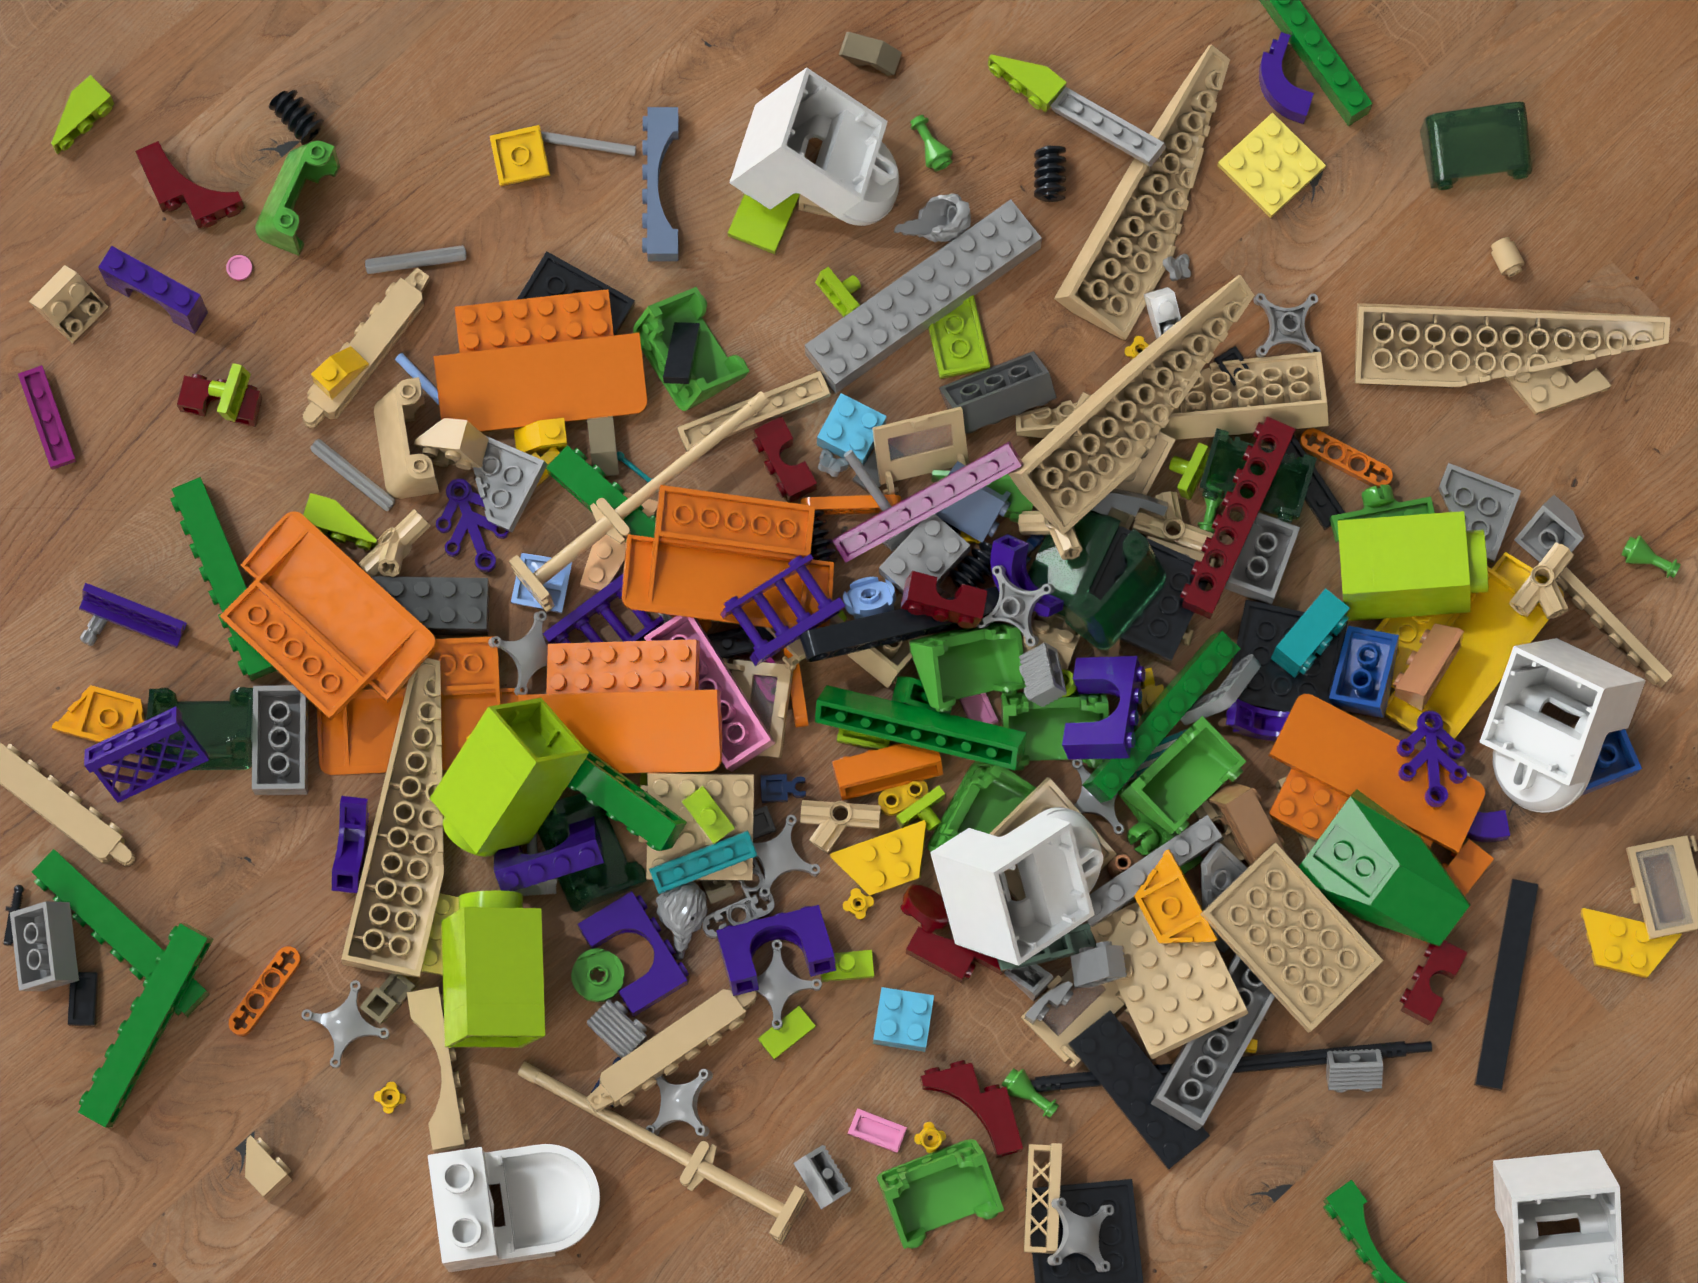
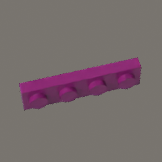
M41 365L18 373L50 468L54 470L76 462L43 366Z

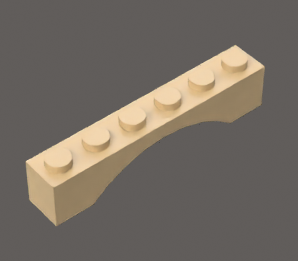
M439 987L407 992L411 1019L432 1042L441 1066L442 1084L440 1098L436 1110L428 1123L432 1149L436 1153L466 1147L465 1140H469L470 1136L468 1125L462 1124L461 1114L465 1113L463 1097L458 1098L456 1088L461 1087L459 1071H453L452 1062L457 1061L455 1047H445L443 994H441Z

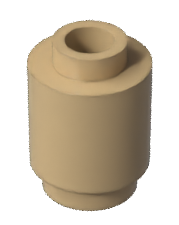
M1505 237L1491 245V254L1502 275L1512 277L1522 271L1521 267L1524 266L1525 262L1514 241H1511L1509 237Z

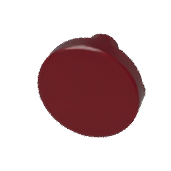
M912 885L904 893L903 903L900 906L902 912L920 922L921 927L925 931L933 933L936 929L947 926L949 919L941 895L923 885Z

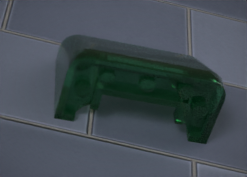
M1510 102L1429 115L1424 119L1420 135L1431 189H1451L1453 184L1460 178L1507 172L1508 176H1513V179L1517 180L1526 178L1531 174V150L1527 112L1524 102Z
M1216 428L1198 489L1203 493L1202 497L1217 501V498L1224 499L1227 491L1233 492L1236 484L1232 480L1238 468L1243 469L1247 462L1243 460L1248 445L1254 446V444L1241 441L1240 437H1235L1233 441L1232 437L1228 436V431ZM1261 447V449L1267 453L1274 451L1265 447ZM1285 454L1260 510L1278 515L1277 519L1292 523L1293 519H1299L1317 457L1304 454L1303 458L1297 457V459H1294L1296 454ZM1259 466L1250 468L1254 475L1264 474L1263 469ZM1242 489L1240 491L1241 496L1249 499L1254 496L1249 489Z
M1090 510L1074 525V530L1083 551H1081L1080 556L1073 560H1063L1052 535H1046L1028 575L1039 589L1044 584L1051 583L1054 585L1055 590L1050 595L1064 601L1063 610L1058 612V614L1076 619L1121 524V520Z
M1135 529L1130 532L1123 542L1122 555L1127 559L1125 572L1104 597L1099 600L1090 593H1081L1067 607L1065 623L1098 649L1106 650L1111 648L1166 582V572L1148 540Z
M239 687L232 690L229 701H178L176 693L168 688L149 689L146 720L177 706L182 713V720L209 754L208 761L189 770H244L252 767L253 688ZM180 730L171 734L169 739L183 741L185 736ZM152 743L146 749L160 752L162 744ZM167 745L164 753L179 755L181 748ZM185 749L183 757L194 758L199 754L196 751ZM148 757L149 764L156 766L158 759ZM162 760L160 767L170 769L175 767L176 762Z
M582 793L558 800L538 829L540 839L547 851L562 844L569 837V824L591 817L595 818L602 838L604 863L558 877L568 904L575 912L590 908L637 888L647 881L642 865L636 861L627 862L611 822L606 815L607 811L600 806L589 803L586 800V796Z

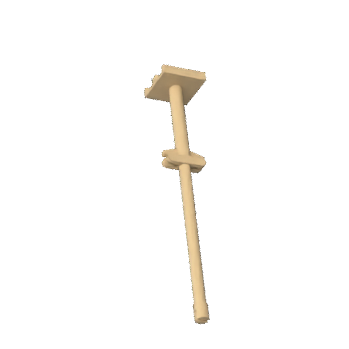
M760 391L745 406L615 510L604 498H599L596 502L597 506L594 503L590 505L596 523L534 573L530 571L518 555L513 557L509 563L512 565L514 574L542 608L549 612L555 605L550 593L543 586L547 581L605 535H608L620 544L625 542L627 535H631L629 527L623 521L625 517L657 493L660 485H667L750 417L769 405V399Z
M524 1062L518 1071V1075L527 1081L543 1087L686 1166L680 1176V1182L688 1190L693 1191L704 1179H707L776 1217L777 1219L769 1234L773 1241L781 1245L807 1200L806 1193H804L805 1190L795 1185L784 1204L713 1165L717 1146L713 1144L709 1146L706 1141H701L692 1155L607 1107L595 1113L586 1101L587 1096L550 1077L539 1068L527 1062Z

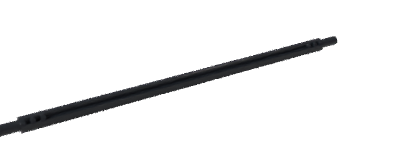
M1398 1041L1244 1056L1239 1060L1233 1073L1327 1064V1052L1329 1050L1333 1052L1334 1050L1359 1051L1362 1049L1365 1051L1366 1049H1379L1382 1059L1406 1057V1054L1432 1052L1431 1041L1415 1043ZM1173 1063L1154 1066L1165 1078ZM1091 1072L1037 1076L1034 1080H1030L1036 1092L1101 1086Z

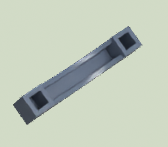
M648 107V116H643V131H647V140H643L642 149L643 156H647V164L642 165L643 180H647V189H642V203L647 204V213H642V228L647 229V238H642V253H647L648 261H679L678 229H673L667 221L658 193L659 174L664 156L673 140H679L678 107Z

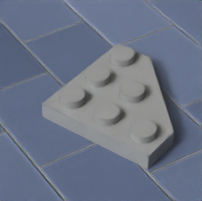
M486 436L489 440L482 467H473L476 476L475 481L485 506L487 520L491 524L513 533L548 464L544 460Z
M1448 463L1438 488L1449 512L1464 511L1466 530L1484 529L1487 561L1494 563L1521 491Z
M1218 842L1215 843L1201 862L1203 911L1247 869L1223 844ZM1214 930L1219 939L1214 943L1219 951L1225 953L1229 946Z

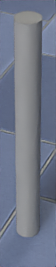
M541 131L543 142L629 156H635L636 146Z

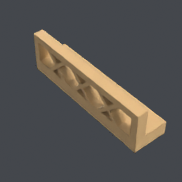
M1029 1144L1024 1252L1054 1254L1058 1250L1059 1213L1052 1207L1051 1202L1054 1198H1060L1062 1144ZM1034 1151L1050 1152L1049 1163L1043 1169H1040L1034 1162ZM1033 1167L1038 1171V1173L1034 1177ZM1047 1168H1049V1178L1044 1173ZM1040 1175L1048 1182V1190L1041 1196L1032 1188L1033 1181ZM1032 1194L1037 1198V1200L1033 1203ZM1047 1194H1048V1203H1046V1202L1043 1200V1198H1044ZM1039 1201L1047 1209V1216L1040 1223L1031 1215V1209ZM1031 1221L1036 1225L1032 1230ZM1047 1221V1226H1046V1231H1045V1229H1044L1041 1225L1044 1224V1223ZM1038 1228L1046 1236V1247L1030 1246V1235Z

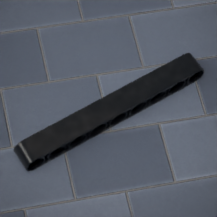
M997 587L983 589L987 590L983 617L989 615L997 605L999 599ZM955 596L949 597V598H945V599H947V600H954ZM898 609L812 629L801 634L799 638L807 661L816 662L960 628L958 623L950 621L940 622L933 619L932 616L924 614L914 615L909 613L908 610Z

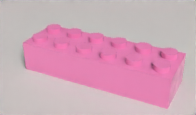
M675 616L644 637L646 641L692 639L700 641L699 690L717 689L720 691L722 762L726 769L731 772L775 744L697 618Z

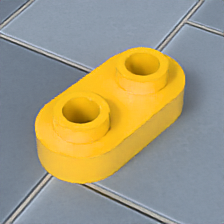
M924 780L882 791L878 798L881 812L888 816L901 813L928 793V786ZM912 786H918L920 792L917 794L911 793L910 788ZM894 797L896 803L889 805L886 802L887 798Z

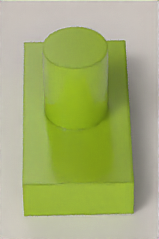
M829 267L820 271L815 283L843 317L860 306L851 295L861 288L860 281L856 276L852 275L841 282Z
M232 363L226 383L212 380L208 388L209 395L221 398L217 412L224 419L233 422L236 421L251 373L239 364Z
M1198 443L1190 461L1174 456L1170 462L1169 470L1183 475L1177 489L1181 497L1191 500L1212 456L1207 445Z
M703 785L682 800L684 806L713 844L735 829L734 825Z
M937 786L896 816V821L900 827L904 828L918 817L921 821L926 820L929 832L938 827L942 822L934 813L932 807L945 799V792L940 786Z
M872 950L834 953L836 971L821 974V982L873 978Z

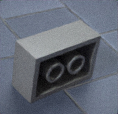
M1258 513L1224 589L1272 605L1300 527Z
M934 514L923 520L879 567V574L884 579L890 581L894 588L902 595L905 581L912 571L938 577L937 588L949 575L950 571L970 552V544Z
M45 901L10 912L19 991H46L79 981L70 902Z

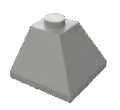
M1553 495L1542 505L1514 541L1541 562L1556 542L1563 544L1572 552L1583 540L1584 534L1574 511Z

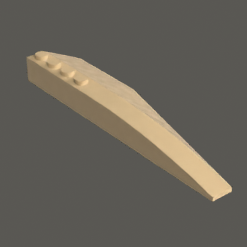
M1213 45L1207 47L1150 132V135L1165 143L1166 149L1152 167L1134 158L1054 297L1056 301L1072 313L1122 340L1127 339L1146 305L1144 294L1153 292L1166 269L1163 266V259L1170 256L1173 257L1176 248L1174 246L1175 239L1181 231L1182 224L1180 222L1182 215L1187 210L1189 203L1187 198L1190 188L1194 186L1204 151V148H1202L1204 139L1208 137L1211 115L1215 113L1217 106L1215 102L1217 94L1222 89L1230 61L1227 56Z
M1238 275L1132 359L1021 459L1023 462L1021 467L1008 473L1020 492L1061 534L1064 535L1140 465L1142 462L1141 458L1146 450H1150L1155 443L1154 439L1161 428H1165L1170 421L1168 418L1174 409L1178 408L1201 375L1200 371L1204 365L1210 362L1214 356L1213 352L1219 343L1223 342L1227 337V331L1234 322L1238 321L1255 296L1241 275Z
M1357 303L1355 383L1461 387L1467 384L1490 381L1491 379L1620 354L1621 352L1649 348L1669 343L1670 317L1529 309Z
M1321 352L1243 359L1244 361H1222L1235 380V386L1230 381V375L1220 370L1219 364L1216 362L1210 363V368L1200 371L1201 375L1180 406L1174 409L1168 418L1170 421L1165 428H1161L1160 432L1175 440L1254 433L1258 423L1264 424L1267 416L1295 429L1329 426ZM1242 364H1247L1249 369H1245ZM1236 368H1241L1242 370L1238 371L1234 376V370ZM1069 400L1062 402L1061 405L1054 409L1046 406L1015 415L1017 436L1045 438L1073 412L1077 403L1072 404V401Z
M426 658L408 680L341 958L343 965L413 977H420L444 877L443 814L429 799L442 780L440 661Z

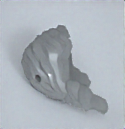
M953 193L932 197L926 206L919 210L918 219L896 225L894 233L901 232L903 235H917L933 242L952 241L970 227L971 212L969 203L962 201L958 194Z
M693 881L665 891L656 898V903L658 904L657 914L660 921L674 933V948L676 950L674 957L676 960L684 958L692 933L701 929L708 910L704 891Z

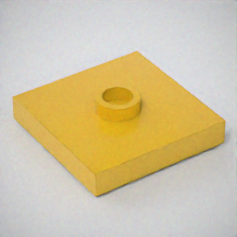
M540 125L490 136L501 187L550 176Z

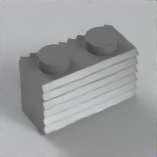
M1044 642L1019 656L1020 663L1022 664L1019 666V670L1026 685L1024 693L1029 701L1045 707L1050 702H1054V700H1058V698H1062L1063 695L1067 694L1056 648Z
M1111 941L1096 943L1097 948H1080L1079 953L1071 955L1074 986L1077 988H1091L1126 977L1123 947L1121 945H1112Z
M608 999L587 1021V1025L612 1050L623 1058L648 1039L645 1034L647 1029L637 1019L632 1022L625 1015L628 1010L620 1002L616 1001L613 1004Z
M1362 1049L1359 1051L1334 1050L1333 1052L1329 1050L1327 1052L1326 1080L1328 1090L1343 1093L1347 1090L1356 1089L1365 1092L1382 1089L1383 1061L1379 1049H1366L1365 1051Z
M824 1145L793 1163L821 1209L851 1191V1187H848L845 1178H842L843 1174L839 1173L840 1169L837 1168V1164H834V1160L831 1159V1155L828 1154V1150H825L826 1146Z

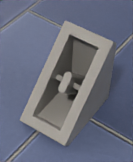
M1037 964L1004 972L1033 1002L1053 980L1052 974Z

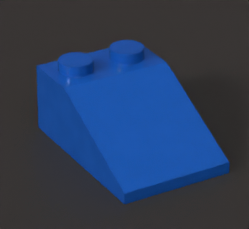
M1353 626L1347 627L1329 696L1333 706L1344 711L1384 718L1391 691L1399 635Z

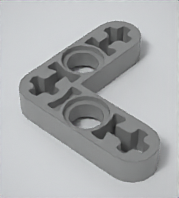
M1250 654L1241 659L1218 690L1199 697L1180 719L1184 725L1196 722L1201 716L1206 718L1229 708L1261 667L1255 656Z
M753 857V865L755 867L753 868V874L759 877L760 882L758 886L750 888L746 886L744 880H738L746 898L705 917L702 926L704 933L709 938H717V933L713 929H707L710 926V920L714 919L716 923L724 920L722 914L726 913L730 925L735 926L747 923L753 919H763L773 912L775 903L771 892L768 898L763 899L770 902L767 905L766 911L755 907L758 905L756 894L753 897L749 895L757 893L764 885V877L755 857ZM734 909H743L746 912L745 920L742 922L733 921L731 913ZM726 923L720 925L719 929L726 927Z

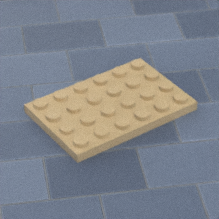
M1277 843L1272 844L1200 913L1308 1033L1384 961Z
M1137 902L1114 912L1091 927V932L1097 943L1111 941L1112 945H1121L1123 947L1124 967L1126 968L1125 972L1127 975L1114 981L1151 1059L1249 1014L1214 942L1159 943Z

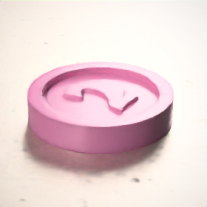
M236 255L229 259L226 270L233 280L243 281L251 275L252 264L246 256Z

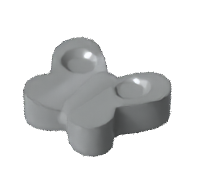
M1187 254L1178 256L1176 260L1172 256L1163 259V266L1169 271L1172 281L1186 279L1191 276V271L1188 269L1189 257Z
M824 449L819 457L818 469L830 474L832 477H838L840 472L847 470L849 463L845 458L835 459L829 450Z

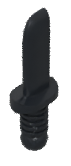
M22 885L14 887L13 901H11L12 907L6 906L5 911H8L9 914L4 945H11L13 943L10 912L22 909L20 908L22 904L21 899H23L22 893L24 892Z

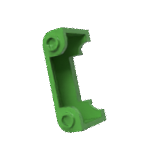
M313 141L289 152L256 222L255 229L260 240L295 255H300L304 242L296 234L300 222L293 208L306 179L319 183L320 178L325 175L336 176L340 163L335 146L323 141Z
M697 287L648 306L633 327V333H640L643 353L675 404L682 411L699 405L745 378L750 372L744 359L738 355H732L727 358L702 317L706 313L707 301ZM674 322L700 323L701 330L689 384L663 382Z
M992 622L985 628H979L978 626L976 628H959L909 641L910 652L930 707L936 708L937 712L951 710V706L956 704L957 699L990 691H1000L1004 696L1015 695L1017 690L1026 687L1024 678L1019 670V666L1022 665L1019 656L1023 654L1021 631L1015 625Z
M1074 691L1071 695L1058 698V700L1050 702L1045 707L1029 701L1024 692H1017V694L1009 696L1001 695L1002 727L1027 732L1025 753L1016 770H1023L1024 766L1028 765L1030 761L1068 760L1062 746L1065 723L1097 722L1109 717L1108 700L1105 693L1079 694L1078 691ZM1104 759L1081 760L1088 767L1097 768Z
M1201 716L1139 775L1121 795L1127 802L1169 834L1176 832L1179 835L1190 824L1187 819L1225 781L1230 779L1233 782L1243 773L1240 767L1246 760Z
M975 761L966 772L940 821L942 823L935 829L928 843V850L932 852L968 828L990 834L1036 787L1007 768Z
M974 1139L964 1140L883 1171L877 1176L880 1190L904 1249L921 1246L923 1240L927 1237V1231L975 1213L976 1216L988 1220L996 1217L999 1212L1004 1211L986 1156L978 1142Z

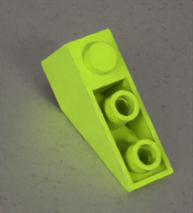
M992 54L988 58L990 72L997 78L1002 77L1005 79L1014 92L1017 94L1022 93L1028 98V102L1038 110L1041 108L1044 112H1047L1066 87L1067 82L1047 66Z
M91 75L71 91L51 142L57 154L62 150L66 151L73 145L74 139L81 133H87L99 117H105L112 110L114 102L111 95Z
M310 493L303 516L323 534L331 536V540L339 543H345L346 541L356 543L355 546L363 550H370L378 545L377 539L336 500Z

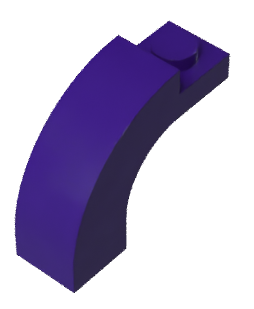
M1281 32L1278 40L1273 39L1269 53L1263 52L1259 67L1260 87L1265 99L1276 112L1287 119L1304 124L1314 93L1293 86L1285 78L1282 71V60L1290 35Z
M1009 534L993 541L991 571L993 567L1002 565L1005 567L1006 577L1015 586L1028 591L1039 589L1031 581L1026 569L1029 544ZM992 573L995 585L1000 592L998 580ZM1046 594L1037 601L1033 612L1036 611L1042 617H1050L1063 610L1064 600L1051 594Z
M1237 699L1227 710L1226 725L1232 727L1235 733L1275 742L1290 712L1266 710Z
M341 796L339 836L332 868V891L358 892L364 867L368 836L369 813L368 799Z
M1506 810L1488 813L1477 812L1466 838L1478 842L1507 840L1510 837Z

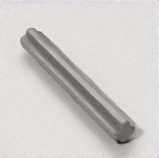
M462 245L366 259L365 267L368 274L464 261L467 255L465 246Z
M317 439L312 444L310 449L315 455L385 511H389L394 506L395 500L322 440Z

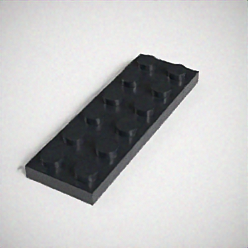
M1111 1010L1068 1043L1167 1169L1174 1166L1210 1136L1203 1126L1196 1131L1151 1104L1165 1078Z

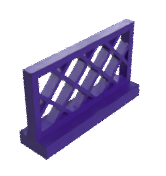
M85 583L82 589V602L79 610L172 647H178L187 625L186 622Z
M177 706L85 749L84 766L89 773L94 772L117 803L209 760V754L184 723L182 713ZM180 730L185 736L183 741L169 739L171 734ZM152 743L162 744L160 752L147 750L146 747ZM166 746L181 748L179 755L164 753ZM185 749L196 751L199 754L194 758L183 757ZM129 754L139 755L137 763L125 761L123 758ZM143 757L158 759L156 766L141 764ZM167 760L176 762L175 767L166 769L160 767L161 761ZM109 764L116 766L115 773L104 772L101 767ZM120 768L135 769L133 777L119 775ZM139 770L153 773V776L147 780L137 778ZM116 781L129 783L130 787L119 792L115 784Z

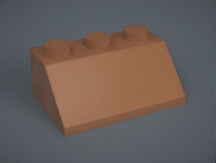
M1434 624L1431 631L1426 629L1419 641L1422 646L1418 652L1413 651L1406 662L1409 665L1405 674L1400 672L1393 684L1396 687L1394 696L1422 711L1459 651L1464 631L1440 624Z

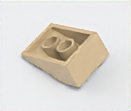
M901 594L896 597L894 610L902 609L901 602L903 596ZM913 639L850 653L848 656L888 688L913 660L909 643Z

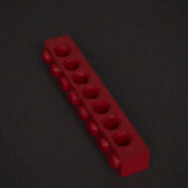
M1268 416L1264 424L1258 423L1253 437L1257 438L1254 446L1248 445L1243 456V460L1247 462L1243 469H1237L1232 480L1236 486L1233 492L1227 491L1222 505L1226 507L1223 515L1217 514L1211 527L1215 529L1212 539L1207 537L1201 551L1205 553L1202 561L1196 560L1190 573L1194 576L1191 585L1185 584L1180 598L1184 599L1183 608L1211 619L1291 442L1295 428ZM1269 443L1273 446L1274 451L1270 453L1264 452L1261 449V445ZM1259 466L1263 469L1264 474L1254 475L1250 468ZM1242 489H1249L1254 496L1249 499L1241 496L1240 491ZM1239 512L1243 516V520L1239 522L1233 521L1229 514ZM1221 535H1229L1233 542L1225 545L1220 542L1219 537ZM1209 559H1220L1222 566L1219 568L1212 567L1209 564ZM1208 581L1212 589L1203 591L1199 588L1198 583Z

